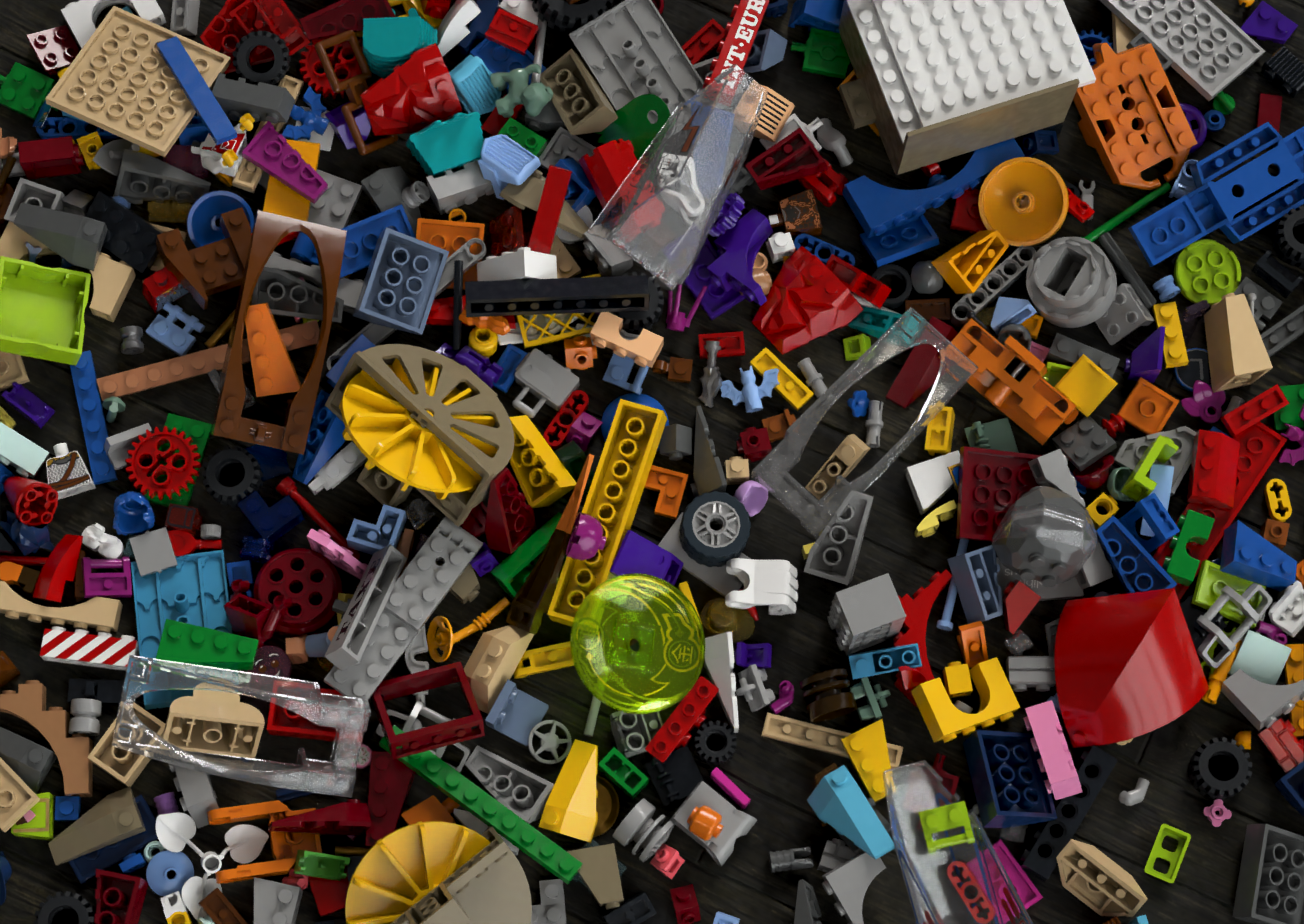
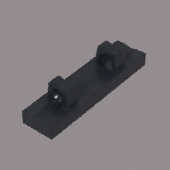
M69 679L67 700L69 704H71L72 699L87 698L99 700L102 704L126 705L129 700L137 705H144L142 681ZM95 686H97V697L94 693Z

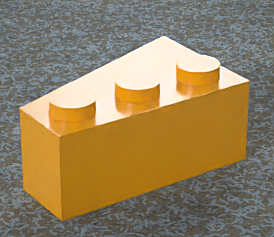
M998 230L979 231L931 263L956 294H971L976 291L1009 247V244Z

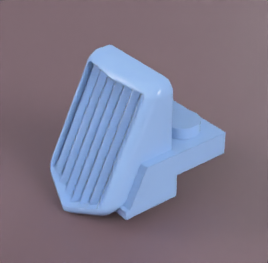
M503 134L484 139L480 153L481 158L478 160L483 178L491 181L496 198L502 200L504 198L499 195L508 183L521 185L541 165L537 156Z

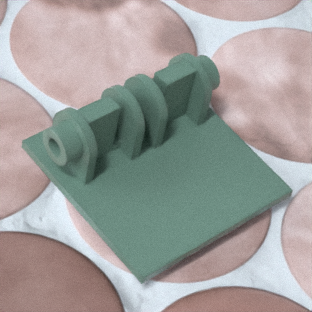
M1008 417L981 424V421L974 422L971 427L964 428L969 447L1019 453Z

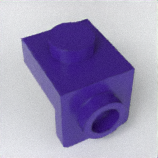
M483 542V546L470 562V565L480 577L499 565V562L485 542Z
M737 642V649L734 652L736 664L744 669L756 664L757 668H771L772 645L769 643L745 644Z

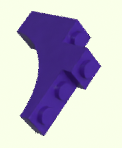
M753 208L736 222L734 228L728 229L723 235L719 236L714 241L717 247L716 254L719 258L707 267L710 274L709 280L716 288L721 287L726 292L733 288L736 292H742L749 302L754 301L760 306L767 299L761 286L753 279L752 272L757 253L766 239L773 233L766 216Z

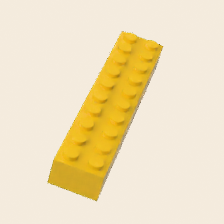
M620 399L582 513L596 518L601 523L606 543L603 550L598 549L596 555L590 559L578 560L566 557L547 613L552 621L573 627L579 619L589 617L599 623L604 609L599 607L606 602L609 591L599 592L589 598L588 596L598 587L614 579L615 575L610 572V569L621 547L622 540L627 531L631 529L667 421L663 410ZM612 583L604 586L601 589L611 588ZM583 620L575 628L582 629L581 624L583 627L587 625L585 629L588 631V627L597 630L598 626L590 620ZM584 622L591 623V624H593L596 628H594V627H593L592 625H590V624H583V623H584Z

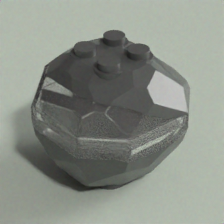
M1036 486L1023 494L1009 507L992 536V545L1000 562L1006 568L1019 574L1023 580L1030 581L1034 579L1042 582L1045 587H1053L1077 575L1097 546V534L1088 510L1078 500L1052 487Z

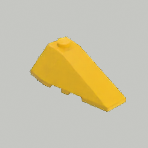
M575 739L545 804L539 824L540 828L591 843L598 822V812L596 811V798H598V790L596 789V775L598 774L597 745Z

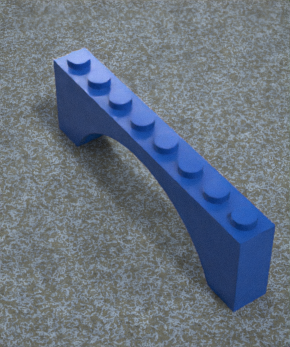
M1012 138L975 150L969 162L959 173L933 187L919 190L895 189L881 185L864 175L845 184L842 194L867 237L872 235L879 236L893 225L898 227L912 216L915 218L919 217L931 207L938 208L950 198H959L969 188L972 190L982 186L987 175L996 166L1007 160L1024 157L1025 155L1016 140Z

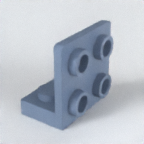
M507 680L485 722L488 727L524 746H528L530 731L536 724L542 721L549 706L517 689L516 683Z

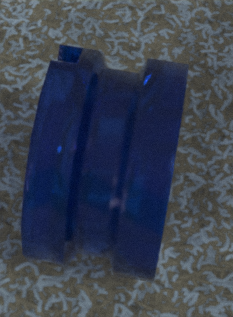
M243 537V548L239 551V557L265 564L270 560V552L274 549V543L269 545L270 541L262 538Z

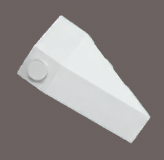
M725 632L703 639V646H700L701 660H704V667L711 683L719 688L717 696L728 722L734 730L733 732L738 733L737 696H735L736 677L733 673L732 632Z

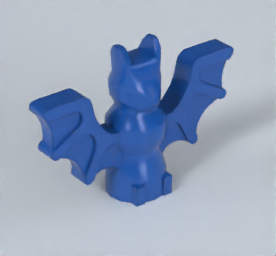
M310 86L303 96V101L308 104L311 111H305L302 107L294 104L290 117L293 120L300 121L302 125H287L282 133L284 138L296 141L301 138L310 140V133L312 131L323 135L327 129L330 120L321 117V114L327 108L321 104V94L315 93Z

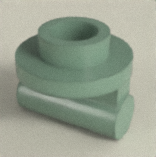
M114 396L104 399L102 404L108 410L106 420L109 423L114 422L117 412H123L126 407L120 398Z

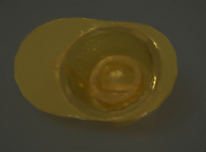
M724 598L710 600L705 604L701 612V620L706 629L716 635L732 632L734 643L743 642L753 634L755 627L754 619L746 609L726 606Z

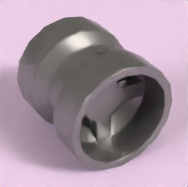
M126 326L120 329V337L123 339L121 344V352L123 354L133 355L144 351V344L141 342V337L143 336V329L141 327Z

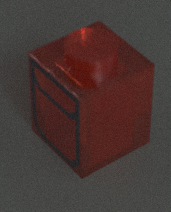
M170 503L165 522L167 530L187 531L195 536L196 529L200 530L202 524V516H200L198 509Z

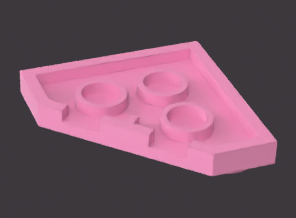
M311 528L307 534L311 549L325 556L333 565L361 580L368 565L362 564L352 556L353 553L343 546L340 547L331 540V536L321 529L317 532Z

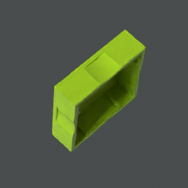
M0 256V351L76 366L82 355L85 330L84 312L88 303L91 274L64 268L44 267L33 262Z

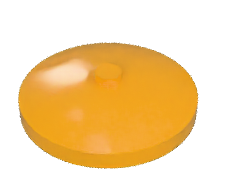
M1017 157L999 164L987 175L980 189L978 207L980 217L987 230H998L1009 245L1015 247L1022 245L1023 247L1036 246L1050 239L1063 225L1068 212L1069 196L1062 177L1053 167L1036 158Z

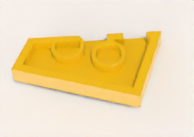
M883 719L841 739L847 755L874 802L893 794L895 789Z

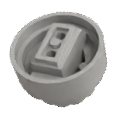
M1062 237L1049 242L1036 252L1027 268L1026 287L1035 309L1046 321L1064 328H1078L1095 322L1109 309L1115 298L1117 278L1108 257L1095 243L1081 237Z

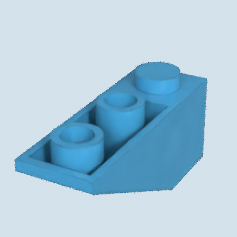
M918 643L848 655L853 679L899 671L898 667L910 666V668L922 666Z

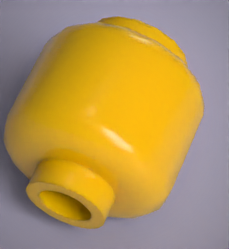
M475 327L469 334L468 346L480 355L489 358L497 350L498 336L489 329Z

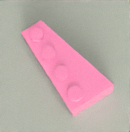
M1050 700L1025 708L1027 717L1023 719L1027 731L1032 730L1034 737L1030 738L1034 752L1039 751L1041 758L1037 759L1041 773L1046 772L1048 780H1044L1048 794L1053 793L1056 801L1081 793L1082 788L1062 732L1053 701Z

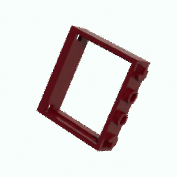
M461 661L382 681L372 694V702L393 760L485 736L483 718ZM459 682L471 716L395 735L383 701Z

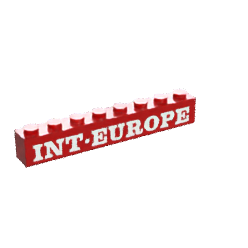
M741 0L739 5H734L730 16L734 18L733 22L727 23L724 35H727L726 40H721L717 49V53H720L719 58L713 59L710 71H713L711 77H706L702 87L707 91L705 93L710 101L729 107L770 0Z

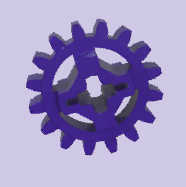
M730 193L728 197L724 196L722 203H720V200L718 204L714 203L717 208V212H715L717 215L714 218L712 217L713 220H710L709 223L704 222L708 225L704 228L705 231L707 230L712 237H719L720 234L723 235L726 229L731 230L734 228L738 218L742 215L741 210L745 208L743 205L745 201L737 193Z

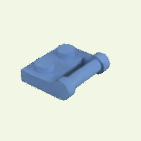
M613 353L603 381L641 395L643 390L641 386L649 367L640 366L633 384H630L627 380L634 366V360L627 356L622 358Z

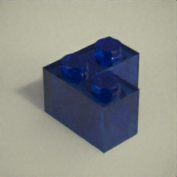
M254 491L238 503L240 511L266 546L304 520L302 512L289 495L270 508L257 491Z

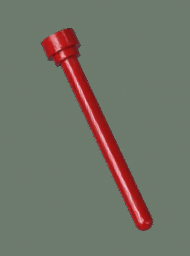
M289 476L283 479L276 487V490L282 496L291 497L340 547L343 546L353 553L352 556L359 560L361 557L360 553L357 550L348 548L347 540L296 490V483Z

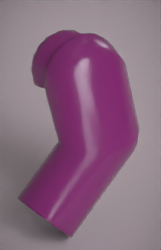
M1260 620L1257 622L1254 628L1255 631L1265 634L1267 638L1282 645L1287 643V636L1278 626Z

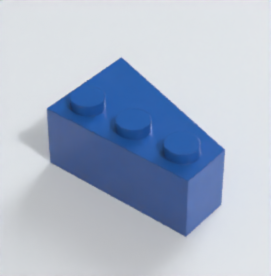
M797 0L793 3L788 27L795 28L796 24L809 27V32L811 28L840 33L839 23L844 2L843 0Z
M1239 520L1224 530L1220 571L1280 592L1295 582L1297 561Z

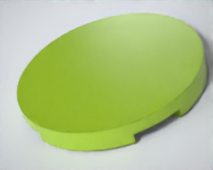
M1203 239L1193 242L1180 252L1174 265V278L1176 285L1181 290L1180 292L1188 300L1201 306H1212L1220 302L1222 296L1234 293L1241 281V267L1232 250L1230 251L1215 240Z

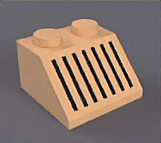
M749 82L732 112L734 114L732 123L739 133L751 134V136L775 142L795 105L769 87Z

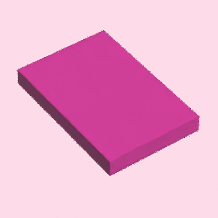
M1000 839L991 847L1023 908L1027 910L1041 900L1043 896L1003 841ZM989 847L986 849V854L1007 924L1013 919L1004 904V898L1008 899L1016 917L1018 914L1006 893V887L1010 888L1021 911H1024ZM983 851L980 854L996 915L1005 924L986 855ZM976 856L967 864L988 896L978 857Z

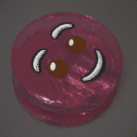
M266 645L258 648L253 670H248V674L257 687L262 690L272 691L273 683L285 685L288 683L292 675V664L284 650L277 646Z

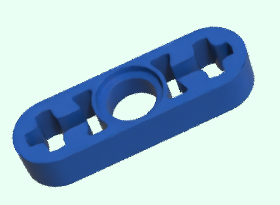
M805 233L799 234L795 238V252L800 248V243L807 241L805 249L811 253L814 244L817 245L812 255L817 256L825 265L829 258L822 259L819 257L818 251L821 249L829 250L831 255L836 253L838 258L842 260L848 259L849 264L855 265L854 256L843 249Z

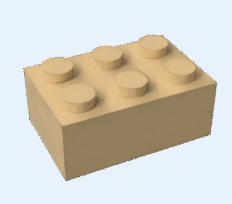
M129 700L87 758L127 787H131L160 748L166 724Z

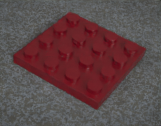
M967 446L961 447L956 538L996 542L998 539L995 532L1009 507L1023 494L1029 492L1031 488L1040 486L1036 483L1028 462L1042 455ZM1020 528L1022 531L1029 530L1028 528Z

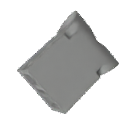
M704 781L698 783L670 819L678 828L704 847L720 867L723 866L733 853L736 839L747 835L757 822L756 818L737 810ZM706 805L722 816L720 824L724 827L717 838L712 836L710 840L705 841L689 831L687 820L696 806L700 808Z

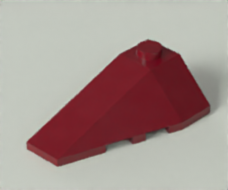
M932 316L885 398L906 409L925 393L929 387L935 382L937 383L951 370L939 356L957 336L958 332L952 326Z
M504 468L490 483L485 534L490 549L511 555L537 529L532 507L524 501L526 497L518 491V484L509 469Z
M348 799L346 802L273 821L268 826V831L363 836L371 827V819L367 803H360L358 799Z

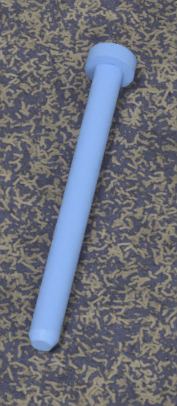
M960 539L956 556L967 552L969 540ZM953 576L950 580L942 619L938 620L936 625L937 628L951 631L953 628L951 617L957 596V588Z

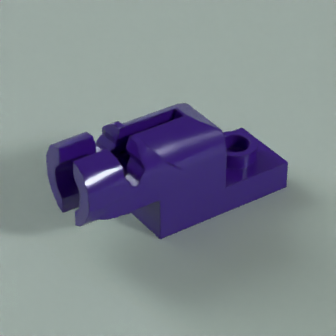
M444 343L436 351L463 366L466 365L490 388L493 387V382H498L504 370L495 362L491 364L488 357L480 355L467 345L460 351H452V347Z

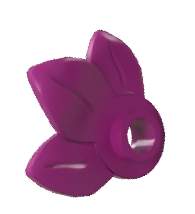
M1197 380L1193 386V397L1182 399L1181 405L1190 416L1200 417L1206 423H1215L1222 415L1221 406L1226 399L1225 392L1213 393V390L1207 383ZM1212 408L1215 412L1214 415H1210L1207 409Z

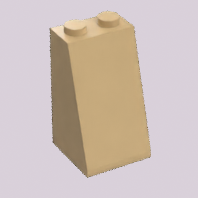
M1226 294L1221 297L1222 300L1213 304L1211 309L1204 314L1213 393L1251 385L1273 368L1245 294Z

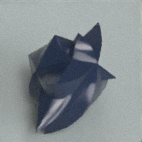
M7 511L8 522L0 521V526L8 533L7 540L15 542L24 556L31 552L36 554L40 547L54 550L55 547L50 539L48 524L38 526L25 525L17 519L15 513Z

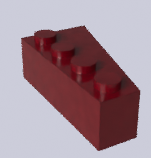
M371 751L368 796L371 827L366 831L365 844L369 848H372L379 839L384 838L399 828L401 814L405 809L407 797L414 780L415 772L398 759L393 760L389 752Z
M96 869L97 889H95L96 913L94 923L138 924L148 882L140 877Z

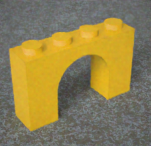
M997 657L978 663L969 670L980 697V708L977 714H967L957 709L952 704L940 677L924 682L911 691L934 743L940 740L946 743L957 738L956 735L959 733L965 736L976 731L978 726H982V729L994 725L995 720L1000 719L1001 722H1004L1014 717L1013 713L1020 708V705Z

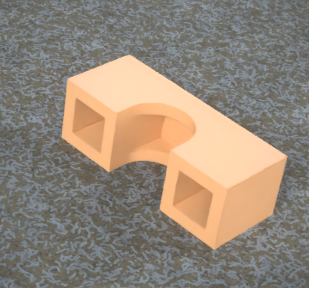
M601 312L590 332L593 344L600 348L607 347L612 349L613 353L619 357L625 358L627 356L641 367L648 366L652 368L664 345V337L643 328L641 334L636 339L626 340L619 334L623 327V319L609 312Z

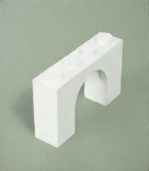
M80 0L78 2H71L61 9L64 19L81 49L95 32L98 15L108 6L115 4L129 6L139 17L159 26L166 23L164 14L156 0Z

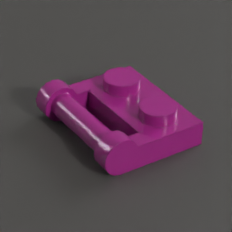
M82 557L84 598L132 596L129 557H121V559H90V557ZM121 568L122 573H91V569Z

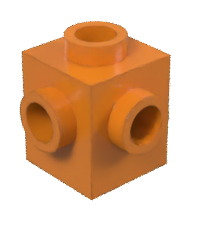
M576 336L573 339H564L566 368L586 370L593 367V359H597L596 345H592L591 337Z

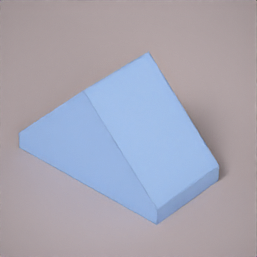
M999 297L990 326L998 335L1003 326L1021 324L1036 314L1037 311L1029 300Z

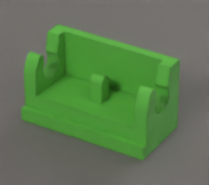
M298 850L294 874L340 881L347 876L344 873L345 866L349 865L350 858Z

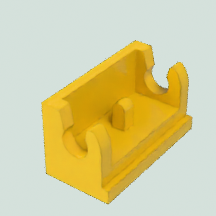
M931 405L929 407L925 450L931 456H934L935 453L942 455L951 453L955 420L953 407Z

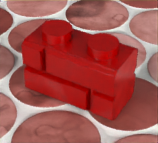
M1280 718L1270 728L1260 732L1258 736L1285 773H1287L1304 761V740H1298L1294 735V732L1297 730L1289 719L1284 721L1283 718Z

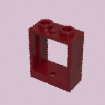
M72 136L18 142L20 165L28 180L82 173L81 165H84V157L82 152H80L79 143L76 144Z

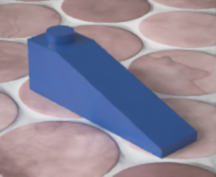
M323 390L320 391L315 401L312 415L313 420L308 433L304 455H298L292 476L306 485L346 441L342 435L345 429L344 422L325 406L330 394Z

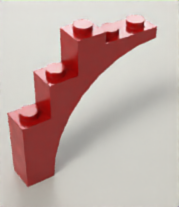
M947 569L942 573L936 572L929 579L931 584L925 589L921 587L913 594L914 600L908 594H905L902 598L898 596L906 614L902 625L906 633L901 631L892 640L894 642L892 647L918 643L922 666L914 669L921 671L926 681L935 679L926 651L927 620L937 596L953 576ZM898 672L896 674L898 679L894 685L918 708L911 693L916 687L905 690L902 686L900 673Z

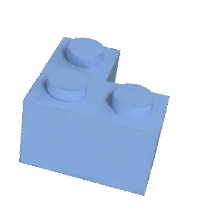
M383 504L376 525L354 518L346 539L348 548L370 555L390 544L396 549L407 521L406 511Z

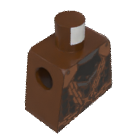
M808 189L779 201V213L767 216L771 228L782 226L784 234L790 232L791 237H797L803 233L811 236H820L822 232V224L813 189Z

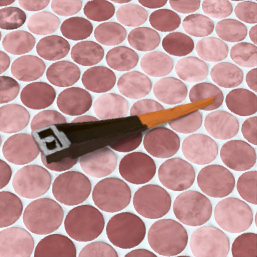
M589 454L587 456L576 486L556 529L531 573L512 600L506 622L528 633L537 634L538 628L542 623L543 612L548 613L594 455Z

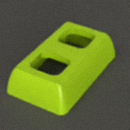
M1162 824L1145 866V873L1168 883H1174L1191 835L1167 824ZM1165 836L1178 841L1175 852L1162 848L1161 845ZM1156 858L1164 859L1170 863L1167 874L1154 870L1153 865Z

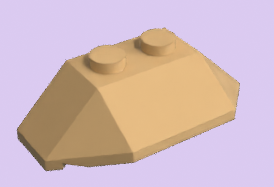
M513 625L482 634L464 667V672L479 710L489 714L505 683L511 679L534 634Z
M1071 839L1056 857L1062 886L1100 916L1133 917L1148 899L1132 875L1095 846Z

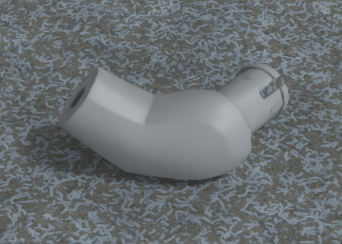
M828 118L820 119L823 125L817 129L819 144L825 149L834 152L841 167L848 166L854 159L845 146L847 139L841 132L832 127V123Z

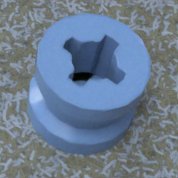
M1168 275L1152 285L1153 289L1158 291L1161 302L1175 297L1181 291L1173 283L1174 278L1172 275Z

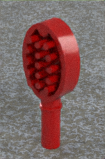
M168 531L176 557L192 554L196 549H222V540H197L187 531Z

